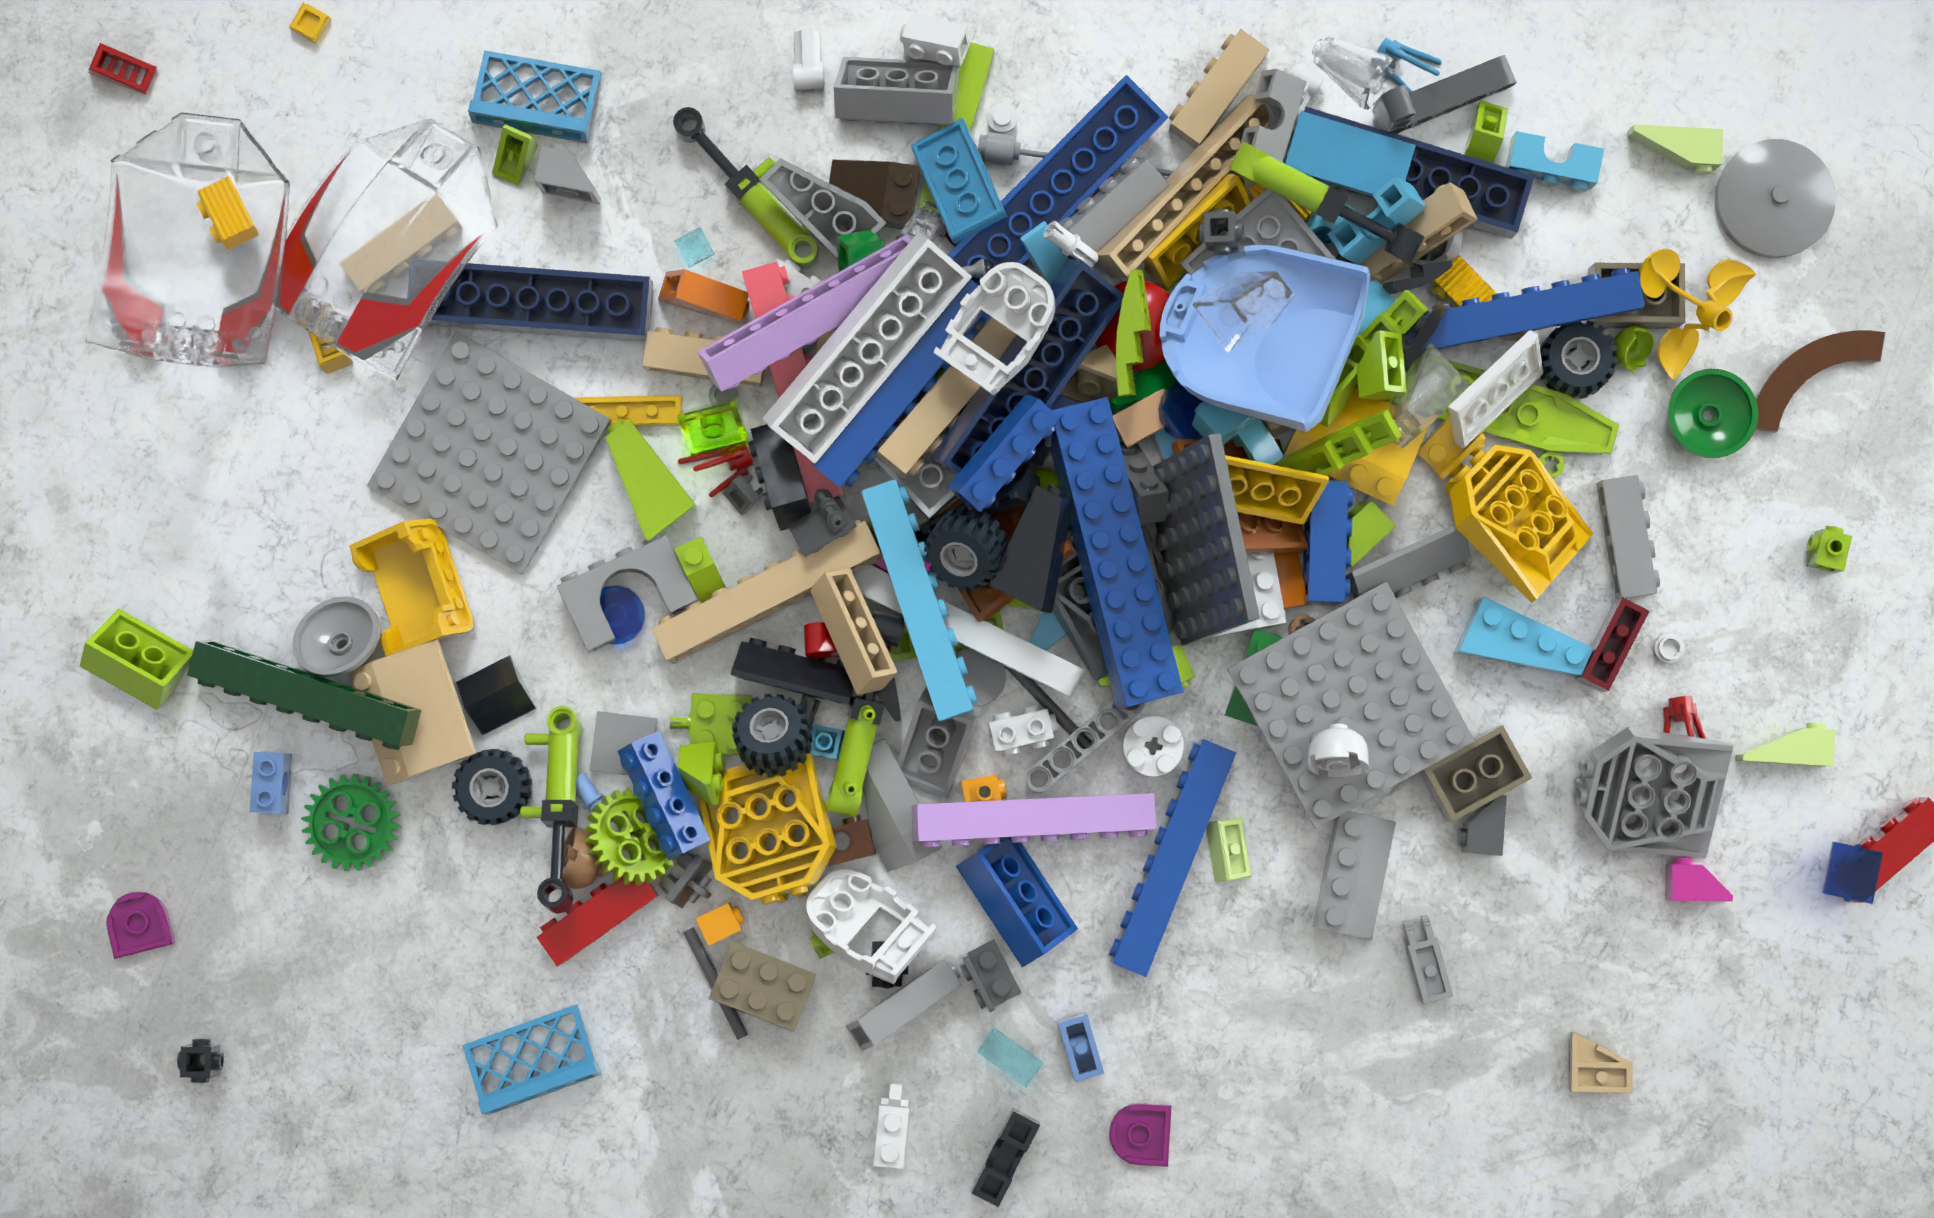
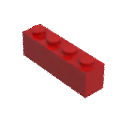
M1913 797L1902 806L1904 811L1896 818L1892 816L1885 820L1879 826L1881 831L1874 837L1871 835L1866 837L1857 845L1859 849L1851 857L1846 855L1834 865L1836 870L1830 876L1852 902L1863 903L1934 842V803L1929 797Z
M621 876L608 887L605 883H602L590 892L592 898L584 904L580 900L572 904L565 911L567 916L560 921H557L554 917L541 926L540 929L543 933L538 935L537 939L558 967L657 898L659 894L652 884L644 880L641 885L637 886L633 879L631 883L625 885L624 876Z

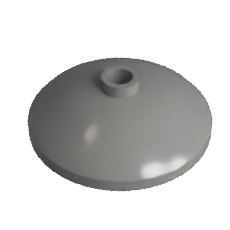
M336 597L326 600L312 608L298 624L293 637L294 656L301 667L312 675L330 678L347 674L361 666L374 652L380 637L379 619L371 606L358 598Z

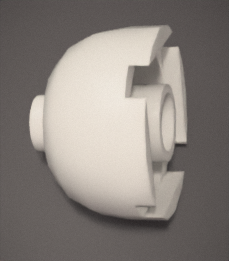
M1345 724L1330 725L1328 729L1316 734L1309 744L1308 770L1319 775V769L1329 771L1328 777H1351L1360 775L1361 768L1363 767L1366 771L1369 769V754L1364 738L1356 731L1348 729V726Z

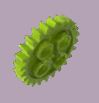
M630 787L622 791V794L618 789L611 794V797L607 794L601 799L602 803L598 802L593 807L595 812H592L587 817L592 824L587 825L584 829L592 835L585 839V843L593 844L594 848L588 854H597L599 858L595 861L594 865L603 863L605 865L604 875L609 871H613V881L624 876L625 885H628L634 879L636 885L639 886L644 880L651 883L656 877L660 878L666 873L665 870L673 867L674 864L671 860L668 861L666 854L659 846V839L646 818V812L640 799L635 793L632 794ZM636 813L643 816L645 823H641L637 819ZM610 822L617 825L619 833L612 830ZM648 840L655 844L656 851L649 847ZM622 850L629 853L630 860L623 857Z

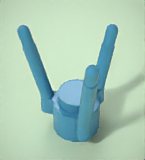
M1387 37L1374 55V58L1380 61L1377 67L1386 72L1398 86L1405 85L1408 93L1412 92V90L1389 67L1390 65L1396 67L1400 60L1403 59L1426 72L1439 76L1440 72L1437 69L1412 56L1437 65L1442 63L1439 58L1405 46L1396 40L1392 41Z

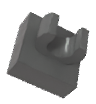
M739 475L732 480L723 492L724 496L741 515H744L753 507L764 490L762 487L758 488V490H753L749 485L754 478L752 475H748L745 478Z

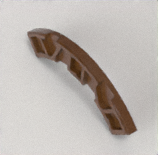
M1871 330L1840 332L1815 340L1792 353L1771 372L1755 397L1758 407L1756 430L1772 433L1778 432L1780 420L1792 396L1808 379L1823 369L1836 364L1854 361L1880 362L1886 332Z

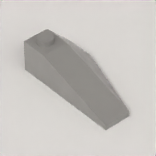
M781 158L759 179L837 261V236L871 230L876 234L886 224L866 201Z
M885 738L875 742L872 746L863 786L873 845L887 872L915 863L942 849V846L940 844L938 847H922V841H913L911 805H918L919 802Z

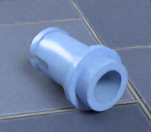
M582 773L577 776L576 793L584 803L583 808L588 809L591 813L594 811L593 807L598 802L602 803L601 799L604 795L603 793L599 794L586 776L587 774Z

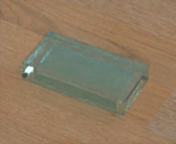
M995 1027L977 1051V1053L1024 1087L1028 1086L1043 1065V1061Z

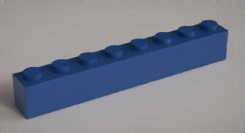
M1623 268L1611 271V277L1600 279L1599 274L1581 277V283L1570 285L1569 280L1551 283V289L1540 291L1539 286H1532L1521 289V295L1510 297L1509 292H1502L1491 295V301L1480 302L1479 298H1472L1461 301L1462 306L1450 308V304H1445L1448 308L1442 320L1420 353L1525 333L1529 330L1535 331L1642 310L1645 304L1638 271L1630 273V268ZM1411 330L1402 339V344L1406 339L1412 342L1417 333Z
M969 280L819 460L812 464L839 488H843L845 485L851 487L861 475L858 471L865 461L870 464L874 460L879 450L877 446L884 438L888 439L899 427L896 424L903 415L907 417L917 406L918 402L915 400L923 391L927 394L938 381L935 378L942 368L947 371L951 366L934 353L936 347L942 348L949 335L945 330L950 320H954L961 308L960 302L967 293L970 295L978 287L973 281ZM981 311L963 336L972 341L977 335L974 331L980 321L986 324L991 316Z
M1201 739L1199 744L1193 743L1187 758L1192 761L1188 772L1182 771L1176 785L1177 788L1181 789L1177 800L1171 798L1165 815L1169 816L1166 827L1160 826L1154 839V843L1158 844L1154 856L1148 855L1142 870L1147 872L1143 884L1137 882L1131 897V899L1135 900L1131 912L1126 910L1120 927L1124 928L1120 940L1115 938L1108 955L1113 957L1112 964L1147 977L1237 752L1205 739Z

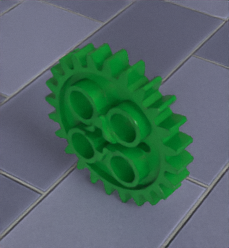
M341 774L339 784L334 778H329L330 788L320 784L318 788L321 795L310 794L311 799L315 802L314 805H304V808L311 812L310 816L301 817V820L309 822V827L302 829V833H311V838L305 844L316 845L312 855L323 853L321 863H327L332 859V869H337L341 863H343L344 871H350L352 863L357 871L362 870L363 862L368 867H373V857L380 861L384 860L385 858L381 851L393 850L388 841L399 839L392 833L393 829L401 828L400 824L393 822V818L400 816L401 813L392 812L391 810L397 804V801L386 800L391 793L390 790L379 792L382 785L381 782H376L370 786L371 777L366 776L361 783L359 774H353L351 782H349L346 774ZM341 795H345L349 800V806L343 812L338 810L336 806V800ZM369 805H373L377 809V817L372 822L366 820L364 816V811ZM327 812H332L343 818H352L354 816L353 820L355 822L376 828V833H371L359 827H351L349 829L348 823L329 818L326 814ZM331 823L335 824L339 831L338 836L334 840H330L325 832L327 826ZM359 833L363 834L367 840V844L362 850H358L354 846V838Z

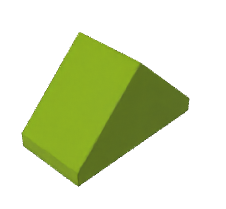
M505 124L502 128L492 174L519 186L538 147L533 136Z

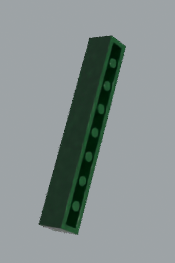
M213 640L195 642L187 676L198 679L197 683L199 685L212 688L217 685L223 687V692L233 696H241L243 694L250 697V702L260 705L270 703L276 705V710L287 714L297 712L303 714V720L320 723L321 720L329 723L328 727L330 729L341 732L350 730L356 732L355 737L359 739L373 741L374 738L383 741L382 746L394 750H400L401 746L413 745L421 714V709L324 677H318L306 671Z

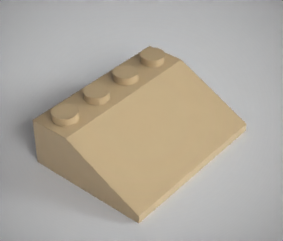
M438 639L372 661L349 672L354 688L421 709L413 745L401 746L400 750H394L382 746L383 741L373 738L372 743L386 785L411 780L477 754Z

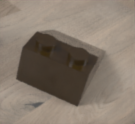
M832 159L830 184L866 201L886 222L883 227L912 231L920 166L889 161Z

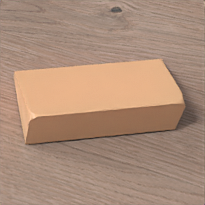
M1164 388L1113 415L1115 427L1127 448L1180 420Z

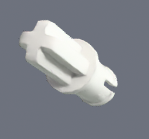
M1052 221L1045 230L1050 233L1045 231L1043 236L1061 248L1065 256L1071 255L1076 260L1084 262L1090 268L1097 263L1099 259L1097 252L1083 243L1078 234L1073 235L1056 221Z

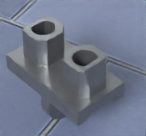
M686 852L680 855L676 864L685 870L681 877L677 879L673 875L667 874L659 883V886L667 895L665 899L683 908L688 900L694 904L700 895L707 899L710 898L712 894L705 888L712 880L707 874L713 866L708 859L698 854L694 855Z

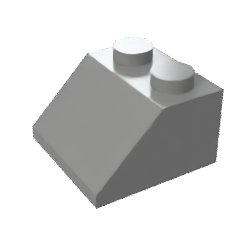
M550 144V147L541 146L534 182L543 194L600 204L601 197L570 151H567V147L559 144Z

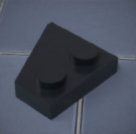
M1439 300L1428 317L1422 315L1412 331L1417 334L1412 342L1406 339L1403 343L1405 373L1408 372L1438 327L1448 308L1447 305Z

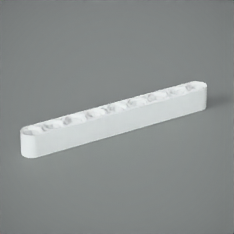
M871 565L853 573L863 597L903 616L889 574ZM945 602L949 616L944 617L947 629L953 627L959 644L1072 698L1085 670L984 620L978 622L973 615Z

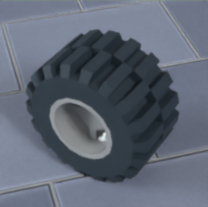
M1589 320L1585 324L1576 322L1561 325L1559 328L1556 327L1540 348L1543 374L1540 377L1542 380L1546 378L1548 381L1546 384L1547 388L1551 389L1554 387L1558 392L1567 394L1574 399L1576 396L1583 399L1587 398L1590 394L1597 393L1613 376L1615 372L1614 367L1618 363V357L1613 356L1618 350L1616 345L1612 346L1610 343L1613 340L1611 334L1605 336L1602 333L1605 328L1601 325L1595 328L1593 327L1594 322Z
M960 507L958 511L955 508L951 509L941 517L926 539L927 543L924 545V551L927 552L925 555L926 563H931L929 569L932 573L938 574L937 579L943 582L944 580L948 582V586L953 589L955 586H958L960 590L966 591L970 587L973 591L978 590L980 586H986L992 580L1008 546V541L1004 540L1006 536L1004 529L999 530L998 526L1000 523L996 519L992 521L989 518L990 514L987 512L981 514L973 508L969 511L967 507Z
M771 693L764 694L765 698L759 699L757 696L752 698V704L745 703L742 706L743 712H737L735 715L736 722L732 724L734 733L732 736L739 757L750 771L754 769L755 774L760 776L764 772L767 774V777H774L775 773L778 772L780 776L787 775L786 771L789 769L794 772L798 769L797 764L799 762L804 764L807 760L806 754H810L812 749L810 744L813 742L806 714H804L800 704L796 705L795 700L790 697L785 700L782 694H777L776 697H772Z
M489 749L476 752L477 754L464 759L460 763L461 767L454 774L456 779L455 782H452V789H455V795L452 796L454 802L458 801L460 805L458 807L459 811L467 814L466 818L471 821H478V824L498 825L517 817L520 814L521 807L527 806L528 803L526 802L528 798H531L532 793L530 791L532 778L529 779L527 774L529 770L527 766L524 767L522 765V760L519 757L513 756L509 751Z

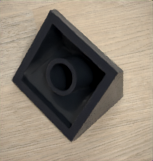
M511 655L456 682L464 708L482 735L537 709Z

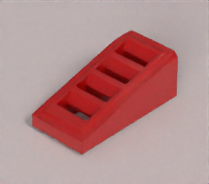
M99 43L88 70L92 75L146 95L157 67ZM106 56L112 57L107 70L102 69L101 67ZM117 60H120L123 63L118 75L113 74L112 72ZM130 64L133 65L134 68L129 80H127L123 77L126 73L128 65ZM141 68L146 70L139 85L134 82Z

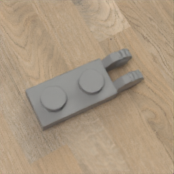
M1424 915L1420 919L1421 928L1426 937L1424 941L1416 942L1414 928L1409 920L1402 921V925L1408 942L1406 946L1423 1004H1428L1453 997L1438 939L1434 937L1429 917Z

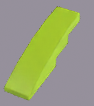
M1138 269L1130 271L1122 299L1117 329L1116 374L1118 396L1121 397L1136 395L1132 365L1144 363L1140 333L1151 331L1143 271Z
M1405 290L1386 312L1380 313L1362 334L1356 336L1348 358L1359 364L1377 331L1402 333L1403 339L1415 327L1421 316H1425L1429 310L1410 290Z
M1388 409L1337 430L1282 458L1276 464L1281 467L1328 475L1340 470L1346 463L1369 455L1373 449L1397 441L1402 434Z

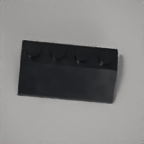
M751 637L749 643L741 641L730 674L733 677L850 706L855 689L841 660L837 659L836 664L824 662L825 658H809L796 655L795 648L779 645L778 650L766 647L767 641Z

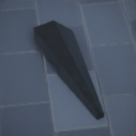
M1027 469L1015 475L1009 484L1002 486L995 494V501L979 513L987 512L988 514H994L1026 506L1036 485L1041 487L1040 477ZM964 502L951 508H955L957 511L960 507H967L969 511L972 509ZM949 510L919 525L920 530L915 532L918 542L925 541L941 517L947 514Z

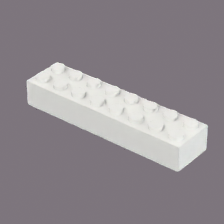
M918 232L762 419L772 430L813 463H816L972 276L928 238Z

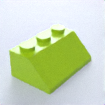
M118 608L85 642L79 667L158 710L177 688L190 665L193 650Z

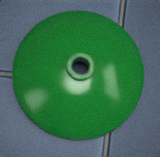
M1703 369L1685 377L1675 387L1668 402L1667 419L1674 438L1684 449L1704 458H1721L1737 452L1751 439L1758 422V407L1752 390L1740 377L1722 369ZM1704 411L1711 413V421H1706L1703 418Z

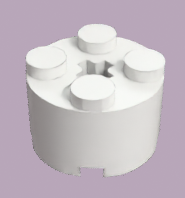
M1147 716L1137 720L1126 730L1122 739V754L1126 763L1136 773L1148 777L1161 776L1172 771L1180 762L1184 751L1183 737L1179 728L1170 720L1160 716ZM1152 738H1155L1156 744L1160 745V750L1155 751L1151 755L1149 754V749L1145 748V742H1151Z

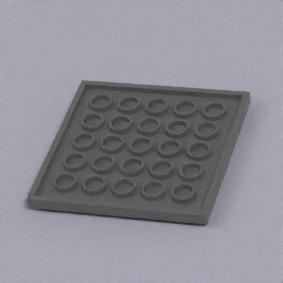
M1211 434L1153 466L1155 469L1154 473L1161 482L1163 481L1169 491L1168 504H1166L1164 516L1166 521L1155 523L1157 529L1156 545L1165 561L1162 564V573L1164 579L1168 581L1170 590L1168 601L1170 608L1174 610L1176 618L1175 634L1180 639L1182 646L1195 644L1260 619L1221 434Z

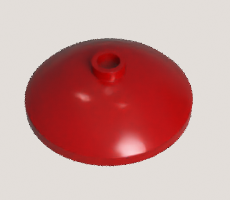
M1128 281L1121 282L1114 287L1124 294ZM1148 281L1144 282L1151 331L1140 333L1144 363L1132 365L1133 370L1149 369L1165 360L1160 338V322L1170 294L1157 284ZM1121 306L1095 342L1097 348L1107 345L1115 358Z

